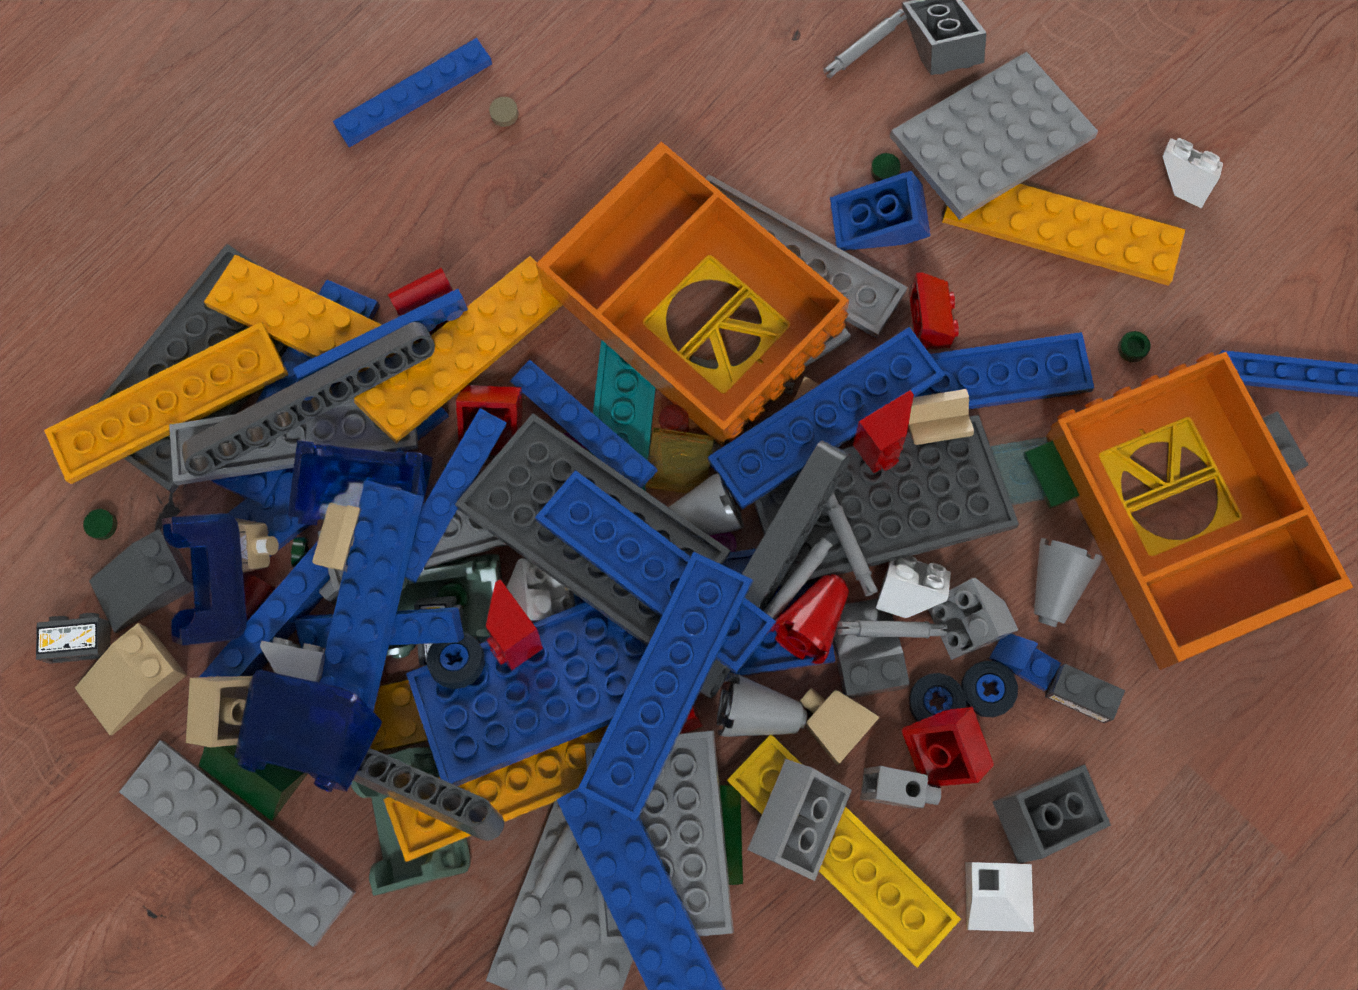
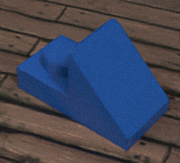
M1014 634L1000 639L989 657L990 660L1003 664L1013 674L1042 691L1047 690L1061 665L1059 661L1036 649L1038 643Z

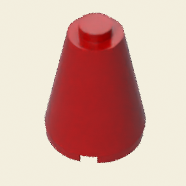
M834 574L822 576L775 620L776 624L771 629V632H777L774 639L784 649L802 660L807 655L814 658L811 663H824L828 657L837 625L849 594L845 580Z

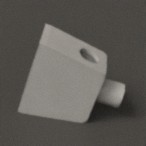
M884 766L864 768L860 800L911 809L924 808L925 803L939 804L941 787L927 784L928 775Z

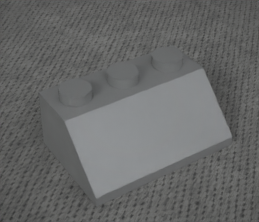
M785 759L747 850L815 881L852 790L811 767Z

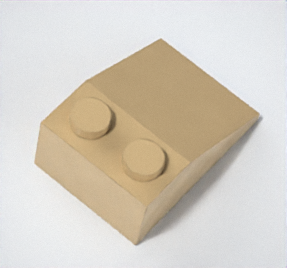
M137 623L111 644L77 684L75 689L108 734L112 736L187 675L154 631Z
M278 676L190 678L186 743L206 747H221L277 740L272 735L271 727L279 716L289 713L290 687L283 685Z

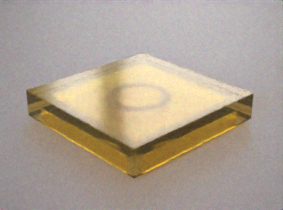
M653 428L649 462L658 471L646 483V487L688 493L708 478L710 465L708 456L712 453L714 437Z

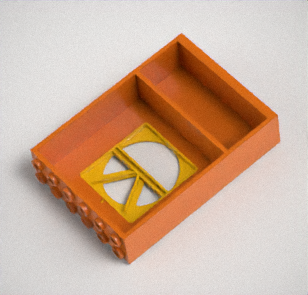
M662 141L536 263L542 287L722 447L741 436L745 431L743 427L750 420L755 422L765 411L763 406L770 399L773 401L777 400L786 388L784 385L790 378L793 380L797 379L806 368L804 364L811 357L816 359L826 347L824 343L831 336L836 338L846 326L844 322L849 315L847 312L849 299ZM703 280L722 281L739 288L740 290L678 351L669 337L666 326L668 307L675 295L684 287ZM751 298L760 313L762 323L754 324L729 317L746 299ZM719 328L759 336L761 341L751 357L737 366H731ZM708 338H710L719 366L717 369L706 368L689 360L690 356Z
M1213 352L1205 354L1196 360L1197 363L1189 367L1185 363L1178 365L1168 372L1169 375L1159 378L1158 375L1151 376L1142 381L1140 387L1132 390L1128 386L1116 391L1111 399L1103 401L1102 398L1095 399L1085 405L1086 409L1075 412L1074 409L1068 410L1057 417V422L1050 426L1051 430L1045 436L1047 443L1054 442L1080 495L1075 501L1159 670L1354 588L1227 352L1216 356ZM1167 442L1169 444L1167 483L1133 461L1130 456L1147 444ZM1185 447L1193 452L1207 467L1180 478L1181 448ZM1123 471H1127L1153 490L1125 501L1121 489ZM1214 479L1217 489L1216 512L1210 524L1195 536L1182 540L1162 538L1143 528L1131 515L1134 511Z

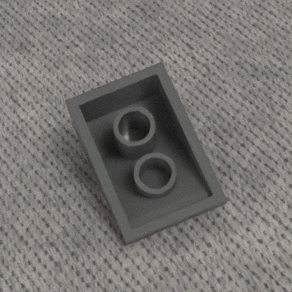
M911 0L902 2V9L907 16L906 20L919 57L930 75L944 74L947 71L960 68H970L973 65L985 62L986 31L962 0Z
M161 529L132 543L89 580L115 633L198 588L174 538Z
M878 599L845 604L840 621H894L891 613L876 609ZM836 630L833 646L844 695L849 698L906 689L910 685L899 637H856L855 635H839Z
M1085 764L993 801L1018 864L1043 859L1111 826Z

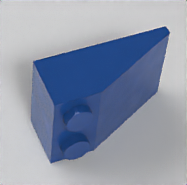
M912 171L830 197L836 246L843 251L905 245L931 236L923 184Z

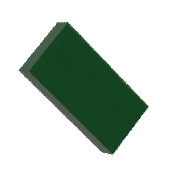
M1053 441L1026 451L1023 454L1049 509L1080 496Z

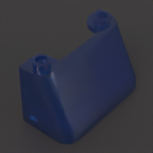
M297 440L288 516L298 517V524L317 526L318 520L325 519L330 503L345 507L347 505L358 507L364 480L424 496L416 527L417 530L431 474L433 457L416 452H406L405 454L396 451H375L337 447L328 444L314 445L315 442Z
M223 513L162 519L165 541L174 548H190L195 608L181 610L173 616L171 620L172 642L183 646L239 638L246 630L247 617L238 522L231 515Z
M257 670L249 683L235 757L239 760L237 764L250 772H255L256 769L263 770L267 763L308 773L315 779L314 785L324 791L332 792L334 788L347 792L382 721L360 697L347 689Z

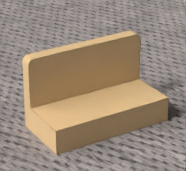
M966 389L913 398L908 428L915 445L974 435V428L969 417V395Z
M333 503L328 505L313 557L314 564L347 572L348 565H346L350 547L353 546L355 526L358 523L361 508L350 505L345 507Z

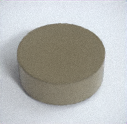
M509 97L495 99L489 108L491 119L498 126H510L518 119L517 105Z

